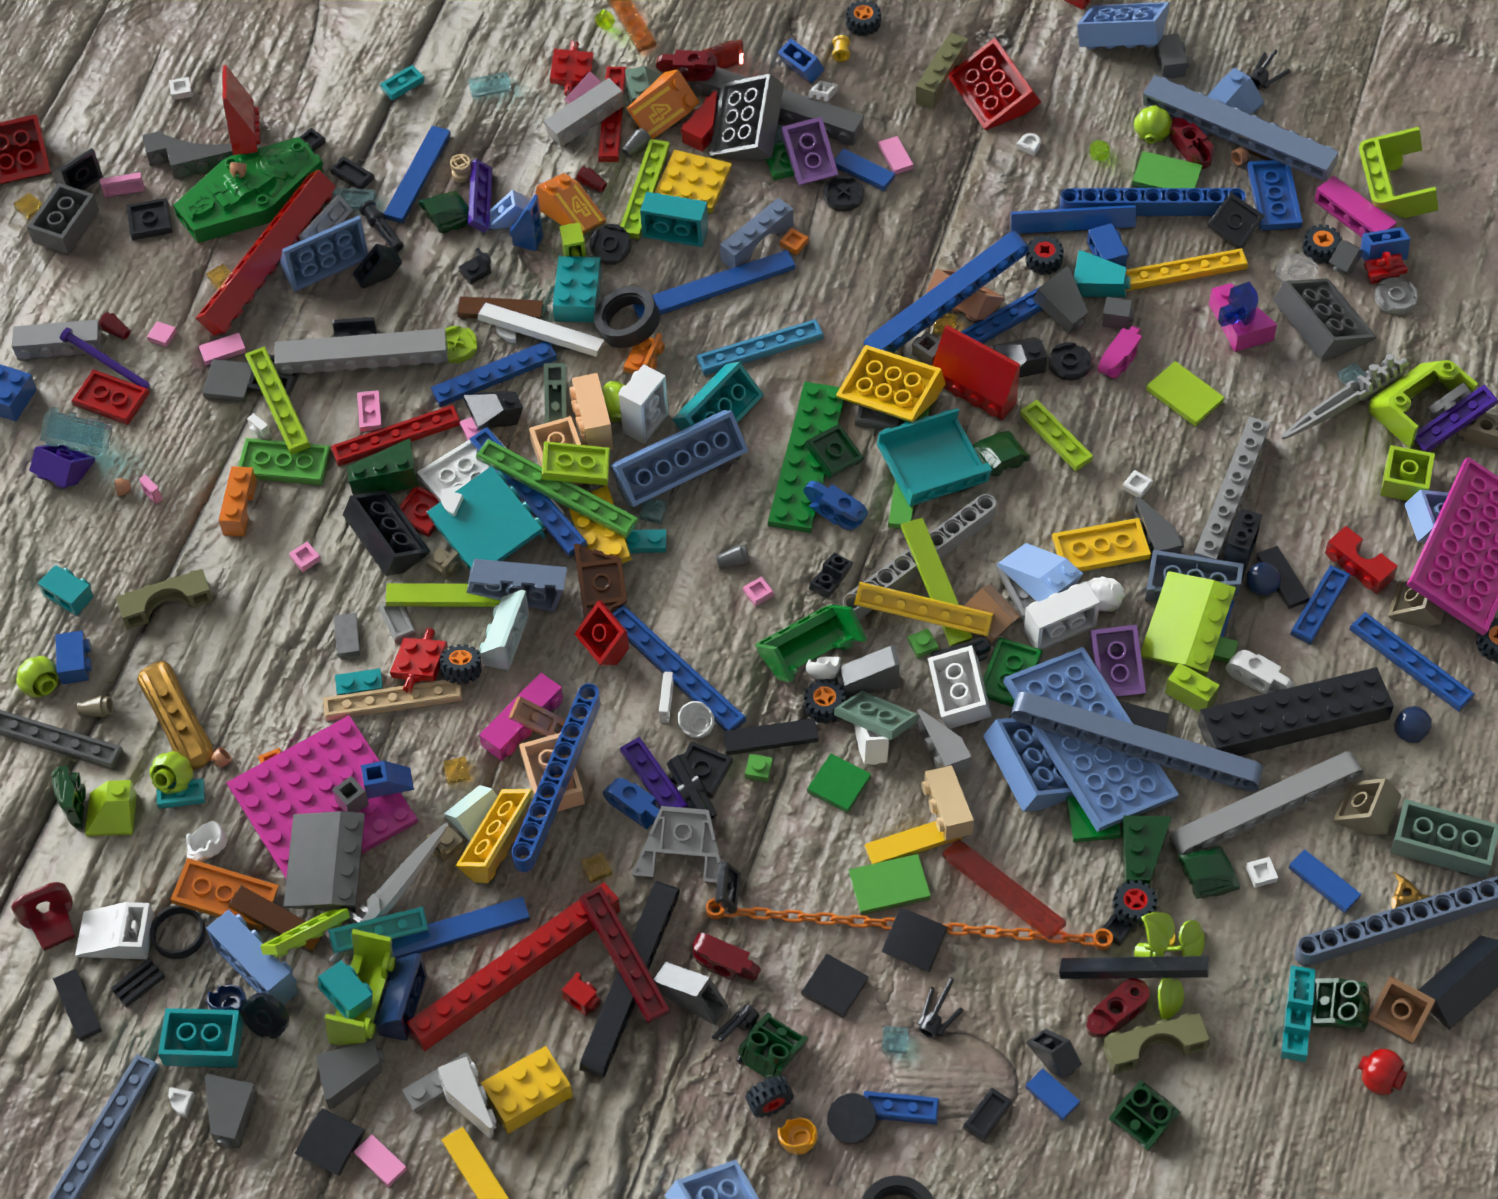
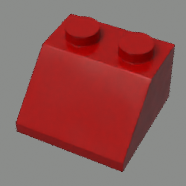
M598 600L574 635L599 665H618L629 650L628 634L605 604Z

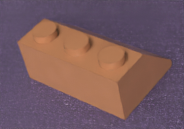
M936 269L926 292L928 293L955 273L956 270ZM983 286L952 310L956 312L962 311L966 314V318L977 322V319L985 320L1004 302L1005 297Z

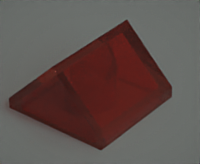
M742 39L730 40L701 50L713 53L718 59L717 67L721 69H727L744 63Z

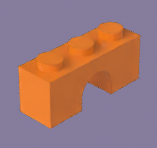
M231 466L218 520L223 535L245 537L249 521L247 503L248 500L254 499L257 486L253 467Z

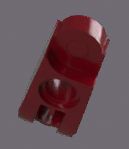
M676 50L675 54L658 56L656 69L663 73L679 70L686 81H707L713 77L718 59L713 53L707 51Z
M1179 117L1171 119L1172 124L1169 128L1171 129L1169 135L1173 145L1186 161L1203 165L1202 169L1208 168L1212 163L1214 147L1208 140V137L1194 123L1190 124L1186 119Z
M698 933L692 944L693 956L696 962L708 968V971L733 981L736 975L748 980H757L761 972V968L748 959L750 952L709 934Z
M1137 978L1124 981L1093 1008V1012L1087 1016L1086 1031L1094 1038H1104L1135 1019L1147 1007L1150 995L1147 984ZM1136 989L1140 993L1138 996L1131 995ZM1118 1009L1121 1013L1114 1014L1110 1010Z

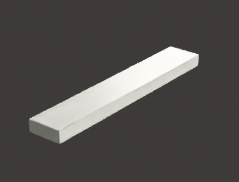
M485 303L478 313V320L594 357L598 356L604 346V339L489 303Z

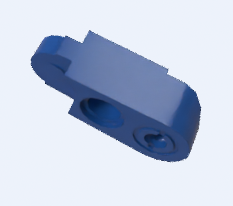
M810 481L804 488V494L812 502L809 507L834 525L837 524L843 529H855L868 516L866 507L860 501L833 484L827 488L818 481Z
M618 778L612 781L603 791L604 798L614 808L646 830L651 825L653 826L660 809L656 806L655 797L636 783L632 784L624 778Z

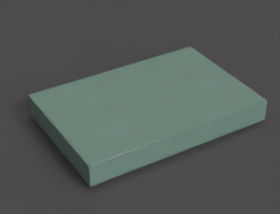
M864 691L855 694L837 706L834 711L835 716L890 740L903 733L918 721L916 713Z

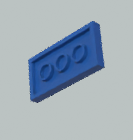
M1276 160L1248 162L1247 170L1255 209L1265 215L1259 224L1260 231L1302 228L1303 222L1291 167Z

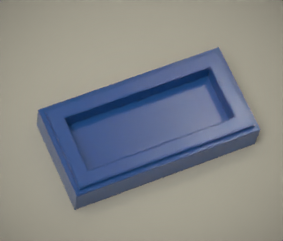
M1043 1068L1026 1084V1089L1062 1121L1080 1104L1078 1098Z

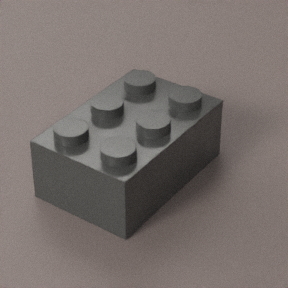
M58 183L27 226L32 242L69 254L99 211L94 194Z

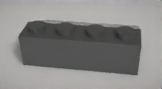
M771 74L722 83L709 156L711 158L752 161L772 158L784 84Z
M1328 278L1285 281L1272 299L1278 306V309L1284 313L1290 324L1297 329L1302 339L1314 350V354L1320 359L1335 358L1376 338L1375 334Z
M336 811L293 814L284 908L322 911L339 908L352 910L356 913L365 813Z

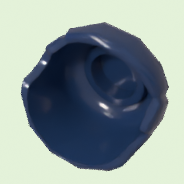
M1257 563L1248 571L1246 584L1255 595L1269 596L1280 587L1281 574L1270 563Z
M1409 706L1403 709L1394 722L1396 734L1401 739L1411 743L1421 742L1432 728V718L1427 711L1417 706Z
M233 984L219 985L216 992L212 993L209 991L207 994L208 1006L213 1010H239L241 1013L242 1006L247 1001L246 994L242 988Z

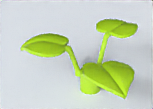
M1153 912L1142 916L1146 927L1148 943H1138L1136 945L1135 957H1164V952L1181 950L1183 956H1201L1205 945V936L1199 922L1195 920L1186 921L1181 926L1179 932L1181 945L1168 947L1170 939L1175 933L1172 917L1163 912ZM1163 978L1160 981L1158 1002L1161 1020L1172 1018L1183 1005L1184 989L1180 980Z

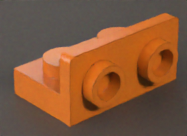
M657 333L655 339L649 337L644 342L633 346L623 366L624 372L633 374L635 371H639L643 365L655 370L659 354L662 355L665 348L662 334Z

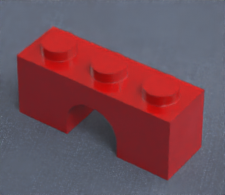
M1345 526L1328 541L1325 554L1331 561L1338 563L1347 573L1361 581L1367 589H1371L1378 594L1395 578L1398 566L1382 553H1379L1372 559L1360 557L1357 553L1360 552L1363 538Z

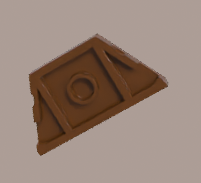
M574 544L584 620L598 600H601L611 613L627 603L621 557L611 554L606 555L602 551L591 550L581 547L580 544Z

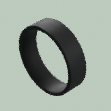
M174 905L165 908L156 915L151 923L150 937L154 947L162 956L169 959H183L191 956L201 947L205 939V926L197 911ZM188 914L200 922V932L196 940L184 949L166 950L156 943L155 935L159 925L170 916Z

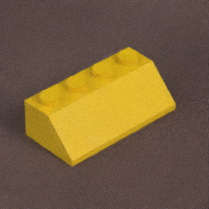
M502 789L456 864V867L474 883H489L495 876V871L501 861L507 856V851L511 844L516 840L534 797V791L531 789Z

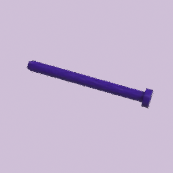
M69 327L65 328L61 333V341H69L134 384L149 389V382L75 336L73 330Z

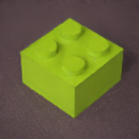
M1390 445L1380 496L1408 501L1419 490H1429L1435 453Z

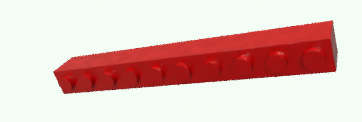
M320 170L307 176L195 318L213 336L219 333L224 334L232 326L230 322L233 318L236 319L243 312L242 307L244 304H248L255 295L253 293L255 290L260 289L265 284V277L272 274L278 267L276 263L281 260L282 249L298 242L300 239L298 235L301 231L303 232L311 223L312 217H316L322 211L321 206L323 203H327L333 197L332 192L336 186Z
M605 882L595 888L602 887L616 914L621 912L619 898ZM580 900L407 1022L410 1035L425 1052L593 932L595 927Z

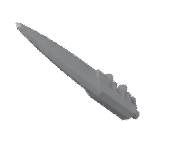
M1387 354L1385 360L1382 361L1381 367L1375 364L1370 365L1369 370L1365 372V378L1359 375L1357 382L1352 380L1345 384V388L1326 399L1291 426L1282 435V439H1287L1344 411L1360 400L1366 401L1403 376V368L1409 365L1407 359L1403 358L1399 361L1393 354Z
M448 823L438 828L397 868L381 888L370 896L367 900V907L364 905L359 907L361 910L359 915L352 910H348L350 915L348 920L352 922L351 924L388 914L437 847L448 829ZM354 949L335 953L330 957L329 961L334 965L343 957L351 961L354 956Z

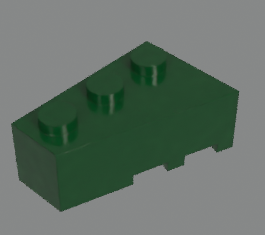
M1123 816L1121 828L1123 883L1129 884L1130 880L1138 883L1139 880L1142 881V885L1146 883L1151 885L1172 816Z

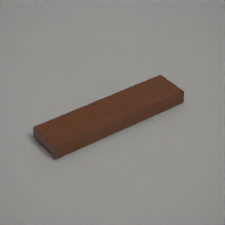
M464 296L459 298L457 316L460 318H478V313L485 303H489L530 317L542 319L543 300Z
M242 885L228 904V908L279 936L307 922ZM323 936L306 940V944L301 946V948L312 954Z

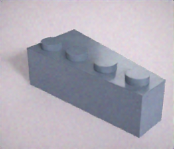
M1153 550L1145 601H1158L1168 571L1211 579L1236 587L1233 596H1238L1244 564Z
M474 559L466 593L501 600L506 595L519 590H525L528 607L555 612L564 590L567 567Z

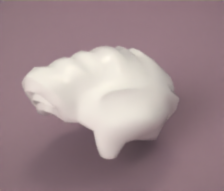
M1093 578L1080 583H1088L1100 601L1099 611H1115L1121 606L1122 600L1126 596L1122 585L1113 578Z
M211 821L200 826L192 835L188 833L186 835L187 858L204 862L219 854L226 847L228 841L221 825Z

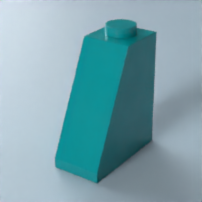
M1078 251L1074 280L1082 297L1126 298L1127 289L1131 288V276H1127L1126 267L1085 251Z

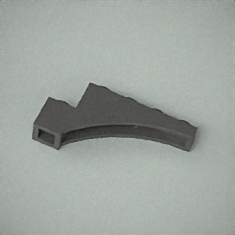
M162 130L142 135L150 166L170 162L174 179L210 171L222 160L233 156L231 144L191 143L167 136L162 133Z

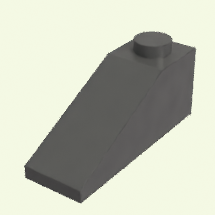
M1135 497L1133 512L1135 517L1140 519L1151 556L1153 550L1181 554L1184 542L1182 536L1177 534L1175 527L1140 497Z

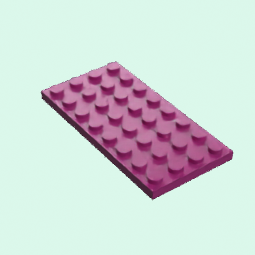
M1467 457L1460 467L1408 580L1407 586L1479 634L1484 635L1488 632L1498 609V476Z

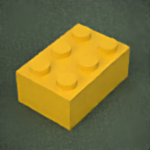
M547 1046L542 1047L481 1082L487 1096V1101L507 1134L573 1097L569 1081Z

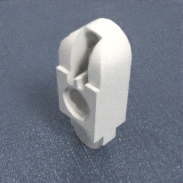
M1242 650L1237 652L1226 665V671L1232 678L1262 694L1296 687L1288 677L1280 673L1281 666L1251 651Z

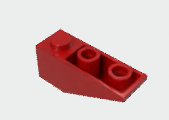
M716 90L705 98L700 108L696 109L689 121L685 122L681 127L682 143L701 152L711 143L718 108Z

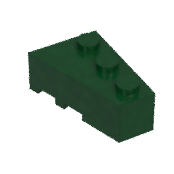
M410 438L347 466L348 480L353 495L387 490L390 493L419 487L416 459Z

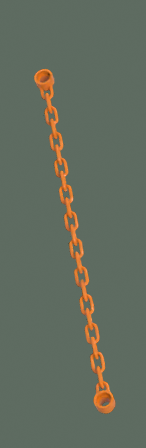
M715 898L710 899L706 904L708 917L715 920L722 917L747 916L757 920H769L772 918L794 923L810 921L820 925L848 924L850 927L857 928L873 926L881 927L885 930H891V926H886L887 921L894 922L895 918L888 917L872 919L863 915L837 916L834 913L825 912L809 914L799 910L771 911L769 908L753 907L751 909L737 907L736 912L727 914L725 909L721 907V903L717 904L715 902ZM713 909L720 910L718 913L712 912ZM756 911H766L765 916H755ZM788 913L799 914L798 919L788 918ZM821 916L831 917V922L821 921ZM854 919H865L863 921L864 924H853ZM964 923L943 924L949 927L947 930L948 934L958 936L974 934L984 938L1012 937L1015 940L1021 941L1037 939L1059 944L1075 942L1084 946H1095L1099 950L1109 949L1113 941L1112 933L1104 928L1096 930L1094 934L1082 933L1075 935L1053 930L1037 932L1027 928L1011 930L989 925L974 927ZM952 926L963 927V932H954ZM986 929L996 930V935L985 934ZM1019 932H1030L1028 934L1029 937H1018ZM1052 934L1063 935L1062 940L1052 939ZM1085 937H1093V942H1085ZM1104 939L1106 943L1102 944L1098 940Z

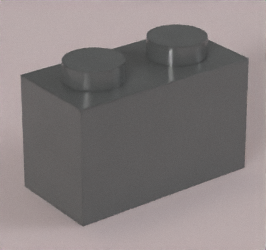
M1179 34L1163 35L1162 39L1153 49L1161 78L1185 77L1186 68H1189V57L1185 56L1184 41L1181 42Z

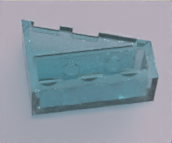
M54 406L44 415L40 441H45L47 445H64L73 451H80V449L88 450L93 455H102V453L105 454L108 451L113 424L87 417V419L76 417L77 413L69 412L68 415L59 413L58 408Z

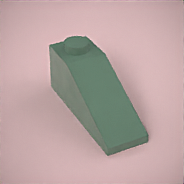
M544 363L545 423L567 417L568 373L566 363Z

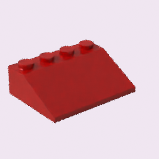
M996 38L992 39L956 67L948 76L985 130L1023 116L1042 102Z
M223 65L222 100L233 155L258 152L257 144H261L259 107H255L253 98L228 66Z
M37 114L0 122V184L51 173L44 134Z
M946 325L932 366L942 370L946 383L943 388L950 391L954 396L968 401L971 405L985 410L991 416L1004 420L1017 404L1020 363Z

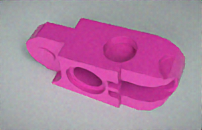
M1131 326L1129 330L1122 328L1102 356L1098 372L1111 378H1118L1123 371L1125 372L1137 355L1138 345L1142 338L1140 336L1141 329L1135 326Z

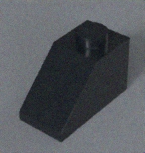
M375 244L353 274L360 287L366 288L391 278L403 262L395 248Z
M1046 1028L1027 1041L1030 1049L1046 1068L1061 1078L1072 1075L1075 1069L1082 1065L1071 1041Z

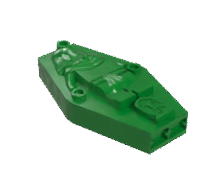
M300 137L257 148L258 152L229 156L222 160L173 205L177 219L197 243L267 224L273 221L309 174L317 170L323 173L322 166L324 164L318 154L315 155L308 142L305 143ZM230 163L246 164L247 171L244 177L239 178V174H236V178H234L230 173Z

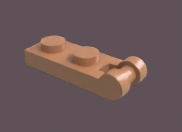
M521 696L516 698L508 717L544 737L561 733L566 721L562 717ZM556 725L559 727L557 733L554 732Z

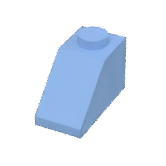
M512 190L490 209L489 229L511 227L512 224L516 223L531 198Z

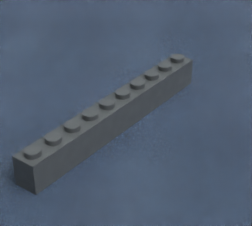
M717 67L713 77L707 81L686 82L695 94L705 97L710 96L716 90L719 101L722 83L749 77ZM783 89L778 121L791 125L822 117L829 138L855 145L864 129V115Z

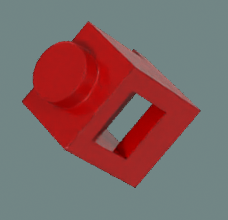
M578 972L561 989L563 1000L585 1016L590 1011H595L601 1003V999L597 997L596 988L587 981L584 983L581 974Z

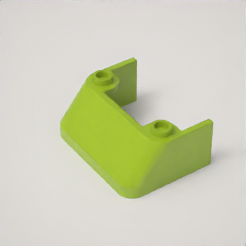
M1419 127L1362 141L1359 145L1360 158L1372 204L1400 218H1409L1439 210L1436 187L1395 196L1389 172L1402 167L1404 162L1402 155L1423 151Z
M1443 360L1421 363L1370 399L1368 411L1410 449L1413 447L1419 427L1404 414L1410 409L1411 398L1437 380L1450 391L1465 383L1471 393L1477 390L1478 383L1452 361Z
M356 929L352 930L354 956L350 966L356 971L357 978L362 983H367L372 989V1006L353 1020L344 1018L337 1009L335 1015L326 1014L325 1024L329 1044L339 1046L366 1043L368 1038H373L376 1024H373L387 976L389 971L393 972L396 964V958L393 957L391 937Z

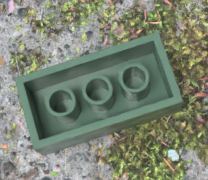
M1405 799L1400 811L1390 853L1486 879L1493 861L1498 838V824Z

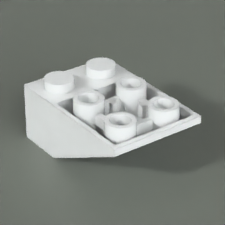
M124 902L83 912L75 956L148 959L151 942L150 927L155 918L150 903Z
M466 1056L438 1067L439 1081L447 1102L487 1137L492 1138L493 1129L496 1128V1120L492 1109H486L487 1096L483 1086L478 1087L477 1085L478 1072L474 1062L469 1063Z

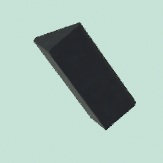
M1480 935L1418 989V991L1436 1000L1431 1014L1447 1029L1450 1030L1498 988V940Z

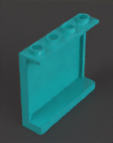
M958 408L945 410L933 416H925L913 423L905 422L901 426L886 428L879 432L877 446L909 507L989 481L992 469L989 463L982 464L958 420Z
M492 466L455 491L464 497L455 517L445 510L442 502L427 511L432 523L454 551L459 553L460 558L469 570H471L474 559L503 561L536 536L540 535L543 539L545 538L543 532L545 526L538 517L533 518L530 514L532 510L525 501L523 503L520 502L518 499L520 495L513 486L508 487L505 483L507 479L500 470L496 472Z

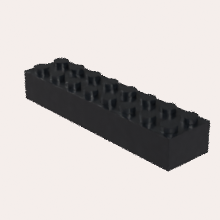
M1375 667L1200 709L1198 726L1207 747L1242 756L1390 720L1394 704L1378 668Z

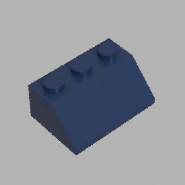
M419 953L396 959L393 972L389 971L387 979L389 984L387 989L383 990L381 996L382 1007L380 1011L376 1012L374 1019L379 1036L408 1040L410 1032L407 1022L415 1017L427 978L423 958Z

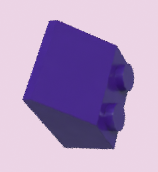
M61 442L37 446L34 450L29 471L37 474L39 479L55 482L57 487L67 488L79 483L95 462V457Z

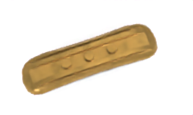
M157 661L143 668L138 674L137 682L157 716L172 750L188 758L193 770L204 767L211 761L212 754L214 753L213 745L193 712L171 665L166 661Z

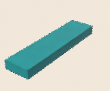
M419 907L329 929L328 934L333 954L353 949V929L391 937V939L428 931L429 929L424 908Z

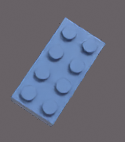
M227 910L206 928L215 950L257 993H266L274 996L285 1005L298 994L295 985L297 980L291 974L293 973L292 968L286 961L281 963L273 955H263L260 947L262 945L261 936L254 929L250 931L246 927L247 923L241 915L237 914L235 916L230 910Z

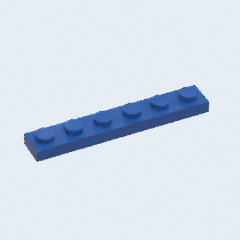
M544 341L431 387V392L439 407L462 399L464 395L477 393L544 366V363L554 362L557 360V356L550 343Z

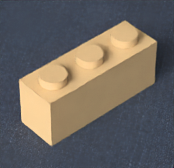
M952 765L925 771V781L922 782V790L925 796H929V808L932 814H936L938 831L943 832L945 840L972 835L974 819Z

